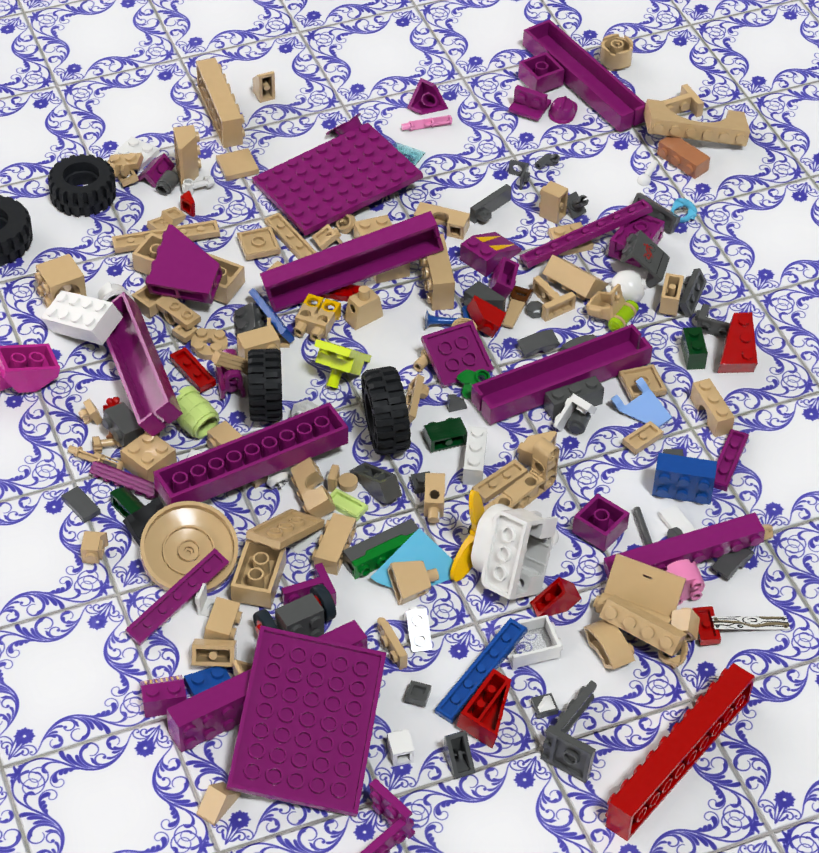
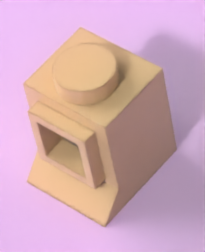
M84 531L80 549L82 563L99 564L100 559L103 560L105 547L108 546L107 532Z

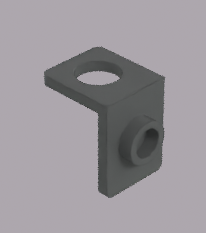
M511 159L509 161V174L520 176L519 190H522L525 182L528 183L530 178V172H528L529 163ZM513 166H520L522 168V171H515L513 169Z

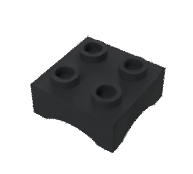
M159 497L128 515L122 521L139 547L147 522L156 512L164 507Z

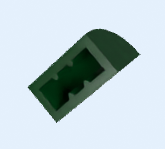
M121 487L110 492L111 505L124 519L145 506L128 488Z

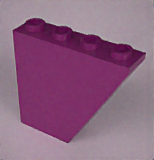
M169 224L167 230L163 232V241L157 248L156 259L152 261L150 275L146 277L145 284L148 287L149 293L212 304L223 275L220 264L176 227Z

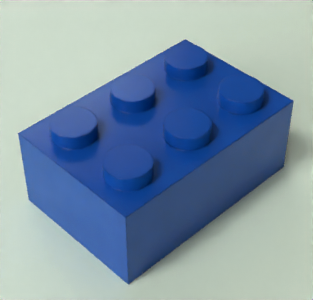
M658 452L652 496L710 505L717 461Z

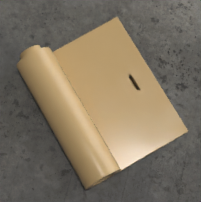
M617 553L605 590L601 596H596L593 607L596 608L595 612L601 613L607 598L616 595L671 625L672 610L677 609L686 578Z

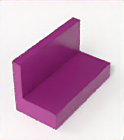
M163 153L149 163L139 174L138 179L140 181L146 178L155 188L157 181L166 170L172 171L175 165Z

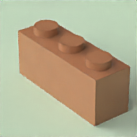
M667 136L659 141L657 155L692 178L696 179L709 170L710 157L683 139Z

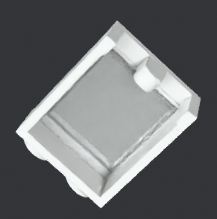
M548 615L518 621V623L527 627L528 632L507 656L512 670L555 658L560 659L563 643L561 638L557 637L555 624L550 622Z

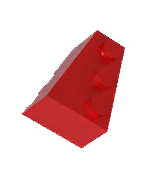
M752 312L733 314L717 373L754 372L758 362Z
M493 668L460 713L456 725L492 749L498 736L511 679Z

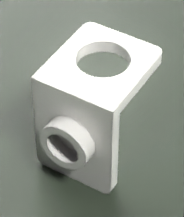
M203 583L200 591L196 594L195 604H197L198 615L209 617L211 612L208 611V608L214 605L215 600L207 598L206 583Z

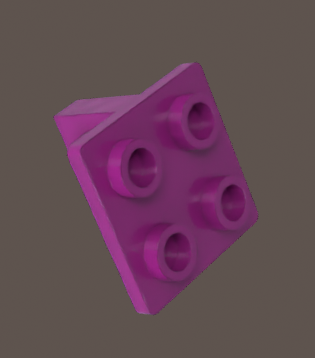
M517 85L514 90V102L509 107V112L539 121L550 106L551 100L547 99L548 94Z

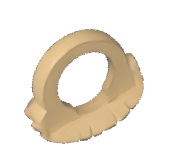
M684 640L682 644L681 654L673 658L664 656L662 651L658 650L659 659L663 663L677 668L684 663L688 655L687 641Z

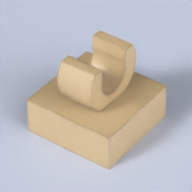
M90 398L84 401L86 409L78 412L84 423L89 424L92 420L96 425L102 423V417Z

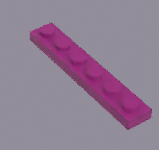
M214 548L129 625L125 632L139 646L142 645L200 591L203 583L207 585L229 565V561Z

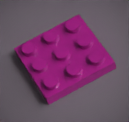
M472 320L421 337L423 346L442 388L460 383L456 378L464 370L475 372L484 369L489 373L494 370Z

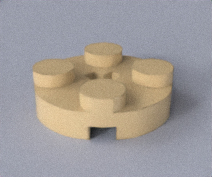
M199 328L191 339L192 352L194 351L196 356L203 360H211L215 350L223 351L228 349V339L223 330Z

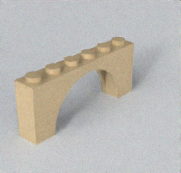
M647 99L643 115L649 134L739 146L747 145L750 129L744 112L728 110L726 118L721 121L698 122L675 114L666 107L664 101Z

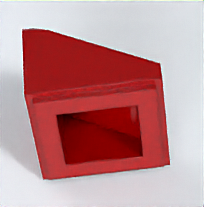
M187 191L180 196L181 210L194 217L195 202L191 192Z

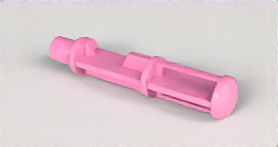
M447 115L409 121L408 123L401 124L402 131H413L451 125L452 117Z

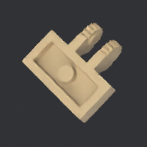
M142 153L110 155L108 163L114 170L115 178L119 173L122 177H127L130 170L140 168L144 157Z

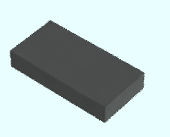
M79 486L61 495L62 500L84 523L101 514L100 508Z

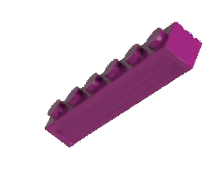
M99 461L92 462L89 473L93 474V477H102L106 482L112 481L116 486H125L130 491L135 490V493L140 495L143 493L150 499L158 497L159 493L155 489L153 482Z

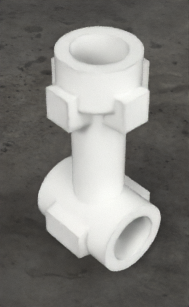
M209 175L204 176L203 180L196 182L189 178L185 179L182 184L183 193L190 191L191 195H193L194 189L204 186L207 189L214 186V179Z

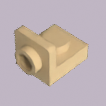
M329 224L312 235V238L321 250H324L336 240L339 244L343 243L339 238L342 236L336 227L332 229Z

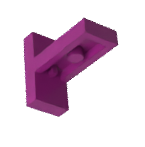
M322 563L314 565V579L281 588L283 605L310 594V589L313 586L323 584L333 597L336 606V591Z

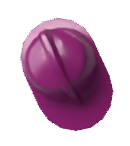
M567 96L559 97L551 104L549 117L558 124L570 123L576 115L578 106Z
M361 113L331 129L326 135L336 132L340 136L361 126L362 124L358 118Z

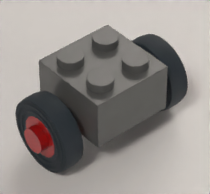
M318 584L310 589V594L276 608L275 620L265 609L255 612L253 614L255 630L258 635L262 625L319 637L324 634V621H329L336 617V607L328 589L323 584Z

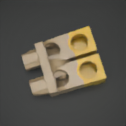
M308 293L298 314L295 316L294 335L302 337L307 333L310 334L312 341H316V339L321 340V338L326 339L334 322L341 317V303L330 299H325L324 301L323 297ZM312 300L317 301L318 303L316 305H313ZM328 305H332L335 308L333 310L328 309Z

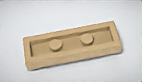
M514 459L473 486L472 490L479 492L482 502L485 504L528 473V470Z

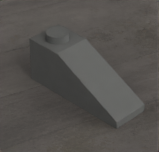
M366 462L349 470L350 473L357 476L358 482L380 502L390 504L402 496L397 477L391 472Z

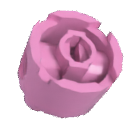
M689 559L678 560L666 566L667 572L686 578L678 605L682 604L685 600H698L702 597L701 592L704 590L705 583L695 561L691 563Z

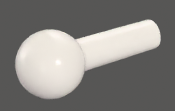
M652 160L646 172L638 177L637 182L639 185L648 186L651 183L650 176L657 167L658 161Z

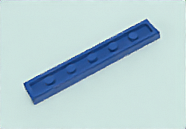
M510 618L436 707L435 713L453 724L493 668L497 670L528 632L527 627Z

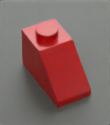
M474 295L467 306V310L472 320L476 323L477 329L493 338L500 328L506 312Z
M558 577L530 603L537 617L543 615L552 616L567 612L582 598L574 583Z

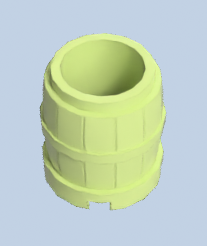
M186 386L179 390L181 394L176 397L183 413L176 421L192 437L203 439L207 436L208 430L218 425L219 415L211 403L203 398L194 386Z

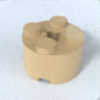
M619 34L605 36L601 42L600 62L609 71L630 67L633 41L625 35L624 38L619 37Z

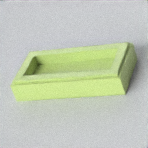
M337 488L330 494L336 507L335 510L345 516L356 518V522L368 510L367 504Z

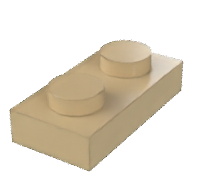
M649 421L623 438L622 444L636 455L662 438L664 431Z

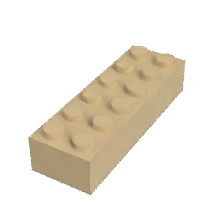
M216 58L196 61L197 86L223 148L242 145L243 137H245V131L242 127V124L245 123L244 116L240 114V108L235 103L234 94H231L230 84L227 83L225 73L222 74L221 64L217 63Z
M150 233L132 253L134 270L150 275L152 261L156 259L157 248L163 241L162 236ZM207 253L220 264L223 274L214 300L228 304L245 283L244 266Z

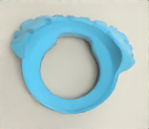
M678 198L672 204L671 212L673 213L681 207L689 209L688 214L685 217H681L679 223L687 222L690 219L694 220L697 216L696 206L686 198Z

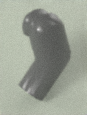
M556 153L545 154L535 162V167L542 169L545 165H556L560 160V156Z

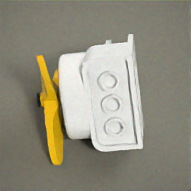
M471 490L469 494V515L471 525L468 528L469 536L461 545L450 570L451 579L460 581L474 567L475 570L482 573L481 581L484 587L509 600L540 594L558 517L543 518L542 514L538 511H527L523 508L513 509L504 504H494L484 512L479 492Z

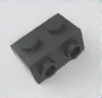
M253 302L234 311L237 334L265 326L263 321L264 312Z

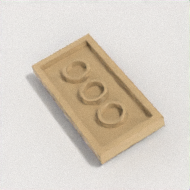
M289 509L247 530L246 538L253 540L256 544L270 546L273 550H282L290 544L323 528L325 520Z

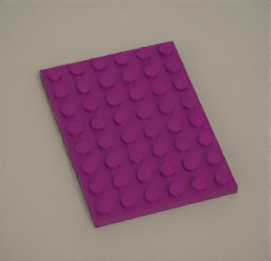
M367 122L252 177V181L306 236L327 224L345 217L347 214H351L422 179L423 173Z
M261 625L226 789L357 817L386 652Z

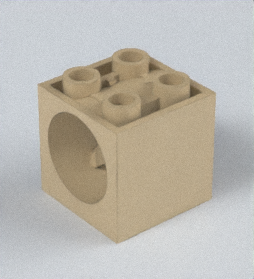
M70 254L36 265L37 273L34 274L38 283L36 289L38 295L44 298L47 308L61 290L87 296L84 275Z

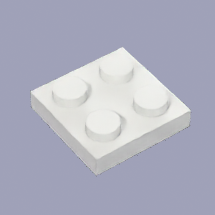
M131 136L112 155L142 153L144 159L139 169H134L141 172L160 153V149Z

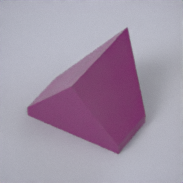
M420 78L407 108L421 115L448 109L436 84Z

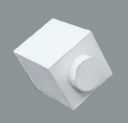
M395 730L387 733V748L393 767L414 763L415 750L409 730Z

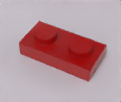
M713 607L692 608L700 617L698 631L700 646L720 644L721 636L719 629L714 628L711 616H715Z

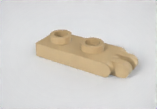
M383 617L378 618L377 630L381 635L380 641L382 646L388 649L391 662L393 664L396 663L399 670L407 668L408 654L389 622Z

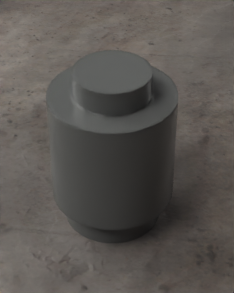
M166 170L156 183L157 192L161 195L170 194L179 183L178 174L174 171Z
M575 409L569 418L567 428L574 434L584 433L591 418L590 413L587 412L585 415Z

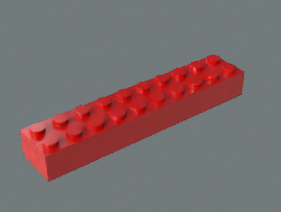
M735 663L721 672L719 680L717 682L713 681L710 684L707 693L697 699L694 708H689L684 714L683 720L680 723H675L669 736H664L659 742L658 748L655 751H650L643 765L639 764L634 770L633 776L630 779L624 780L620 791L610 796L607 802L609 805L608 810L605 814V817H607L606 828L626 841L631 838L747 705L752 692L754 675Z

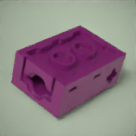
M644 215L620 226L610 239L608 256L620 260L623 254L622 250L627 243V237L640 230L657 245L663 238L665 221ZM633 257L625 261L638 268L642 266Z

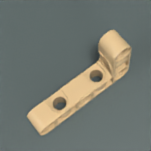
M544 437L540 438L533 447L531 470L504 490L498 497L485 505L484 512L494 504H504L513 509L525 508L549 489L557 476L559 448Z

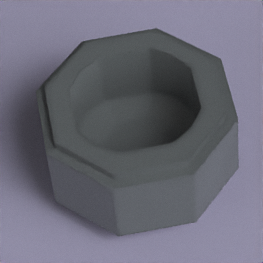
M539 301L528 303L526 308L527 315L532 318H540L542 303Z

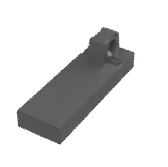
M505 184L470 207V221L475 224L479 220L485 223L491 219L492 212L511 200L512 187Z
M637 193L633 203L644 199L653 209V212L647 215L665 221L664 230L674 233L681 217L644 194Z
M700 268L694 269L691 276L686 277L683 283L685 290L679 305L685 317H692L707 283Z

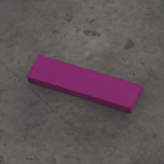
M733 429L730 430L717 461L714 488L727 492L748 441L749 434Z

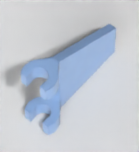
M642 377L635 381L642 394L633 401L624 405L618 395L611 398L612 404L619 412L644 424L651 421L657 427H661L672 419L671 415L650 390Z

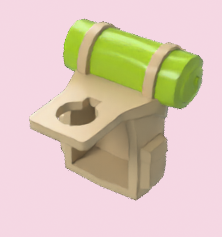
M617 284L610 292L598 291L586 304L587 314L609 321L608 327L611 331L626 327L639 310L638 304L634 301H625L620 284Z

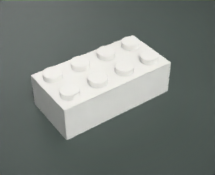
M63 290L60 291L41 317L48 328L54 333L100 345L105 343L123 318L112 302Z

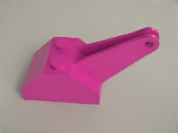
M49 343L0 346V391L13 387L18 393L37 392L59 376L60 366Z

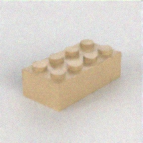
M388 215L354 222V239L391 226L392 223ZM410 263L375 275L373 279L377 284L409 277Z
M440 234L444 250L419 259V266L423 267L421 268L422 279H425L424 289L428 291L427 303H431L432 311L454 309L455 280L444 234Z

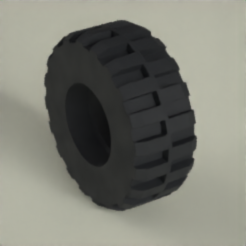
M0 195V266H4L9 262L16 261L17 258H21L25 254L33 240V233L28 210L19 201H14L11 197Z
M391 366L366 370L361 375L365 418L373 449L376 454L381 456L405 452L410 448L411 432L408 408L400 375L396 368Z

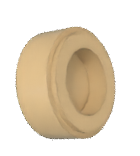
M344 473L338 479V486L342 491L352 492L358 487V478L352 473Z

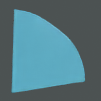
M419 528L370 577L381 585L393 588L387 571L391 563L423 561L426 570L436 568L438 571L439 580L430 582L431 586L451 579L450 570L454 560Z

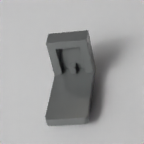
M703 304L701 310L696 312V327H701L702 333L726 338L730 323L708 318L710 305Z

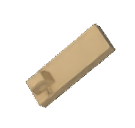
M417 374L409 383L407 389L406 404L410 423L416 418L420 398L425 399L429 394L430 388L423 383L424 377L420 374Z

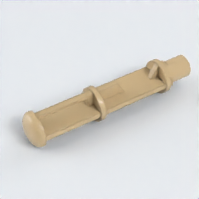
M70 445L68 447V452L74 454L77 458L89 462L99 461L114 468L123 469V461L97 452L94 454L83 451L81 446L75 447Z

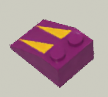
M497 232L473 235L460 244V260L487 277L494 271V268L503 256L511 259L520 253L522 248Z

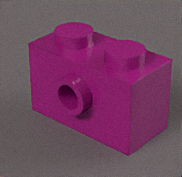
M503 256L494 268L489 288L507 298L516 284L515 279L519 264Z

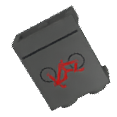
M641 230L635 234H630L626 239L627 243L622 250L623 254L620 261L623 263L633 257L648 271L646 285L651 288L663 280L670 257Z

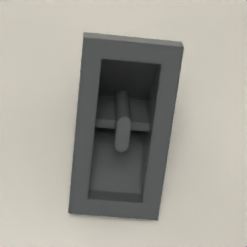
M466 731L444 736L443 754L453 777L457 779L476 773Z

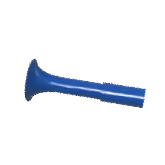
M463 306V318H469L472 320L467 310V306ZM427 310L425 329L433 324L452 325L458 318L436 317L430 315Z

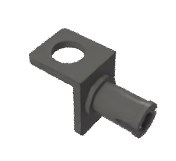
M576 191L568 195L567 209L573 219L587 212L584 206L589 202L588 199L584 201L587 196H578Z

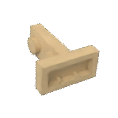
M688 84L681 85L680 96L663 100L666 107L675 114L690 110L696 117H700L703 114L704 102Z
M540 276L533 278V292L544 303L542 304L541 318L545 322L575 309L576 295L573 292L559 296L558 292L554 291L548 282L544 281Z

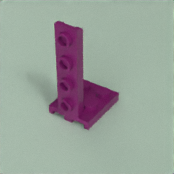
M375 778L369 784L370 797L373 803L372 808L378 815L383 814L387 818L390 827L360 853H389L390 849L396 844L402 843L406 837L410 839L415 834V831L411 828L414 826V821L409 818L413 815L412 812Z

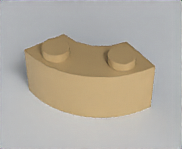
M604 619L584 627L589 646L598 653L604 668L614 670L635 661L633 656L634 648L631 643L626 641L619 627Z

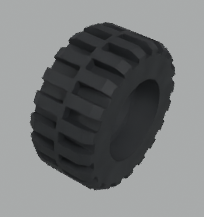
M80 154L79 156L71 155L69 158L65 157L61 159V162H57L49 172L48 184L52 204L59 211L65 212L67 215H75V217L85 215V217H88L91 214H99L101 210H106L116 197L114 170L101 157H95L91 154L89 156L85 154Z
M251 349L248 351L250 420L253 422H273L283 419L281 351L278 349Z

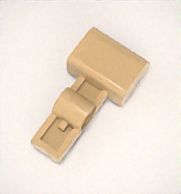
M147 286L131 295L138 304L140 312L149 319L162 312L170 325L177 323L186 330L201 322V316L178 301V298L151 294Z

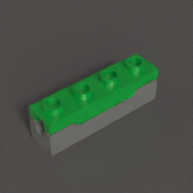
M409 519L343 550L344 566L354 579L368 575L370 572L379 569L419 527L412 519Z

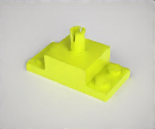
M316 339L314 345L319 348L315 362L329 366L332 369L326 385L337 389L342 373L347 372L360 376L364 361L370 363L372 357L371 355Z

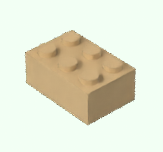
M246 539L230 585L231 601L272 608L286 565V547L282 550H273L270 546L256 544L253 540Z

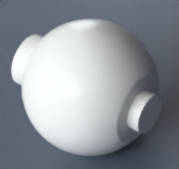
M632 270L618 272L612 278L611 285L606 286V291L610 292L617 284H620L625 301L632 300L635 303L641 301L645 294L644 290L647 289L645 278L641 279V275Z

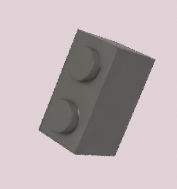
M124 402L104 410L102 419L104 428L109 430L114 439L123 447L144 433V429L138 425L134 413Z

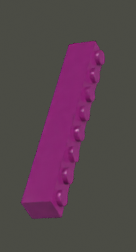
M754 512L618 554L666 571L668 570L667 565L678 560L689 559L691 563L695 561L698 564L704 560L718 558L730 552H738L743 548L757 546L764 542L765 530L757 514ZM616 554L604 558V571L607 578H609Z

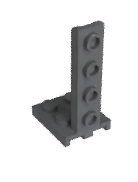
M592 680L586 687L582 686L577 698L570 701L566 712L560 713L554 726L550 725L546 729V739L543 742L544 751L540 758L584 783L590 778L596 749L567 733L594 701V694L592 693L596 690L597 684Z

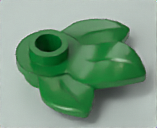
M484 369L475 372L464 370L458 374L456 379L464 384L462 388L463 398L471 399L472 385L481 382L478 377L483 378V380L491 378L488 371Z

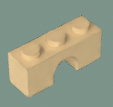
M424 202L419 203L414 217L431 211L437 225L447 227L446 236L464 239L470 226V213Z
M711 379L693 382L690 399L698 411L706 410L707 426L714 437L729 434L730 430L733 429L735 417Z
M311 457L290 468L293 475L291 480L295 487L299 489L296 492L300 500L304 501L302 507L306 514L322 518L336 509L331 495L323 485L314 489L324 479L319 467Z

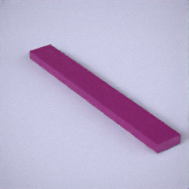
M642 199L521 254L520 260L527 268H531L550 259L552 254L557 256L653 212L652 206Z

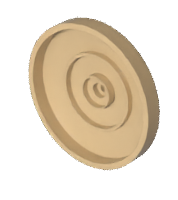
M181 501L163 507L149 519L141 536L140 558L149 578L157 586L168 591L215 548L229 561V565L206 585L207 593H210L220 587L233 572L238 556V539L231 522L219 510L201 502Z

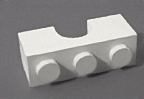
M468 426L463 485L475 486L483 480L488 428Z

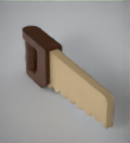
M514 286L501 326L514 327L524 306H527L533 294V289Z

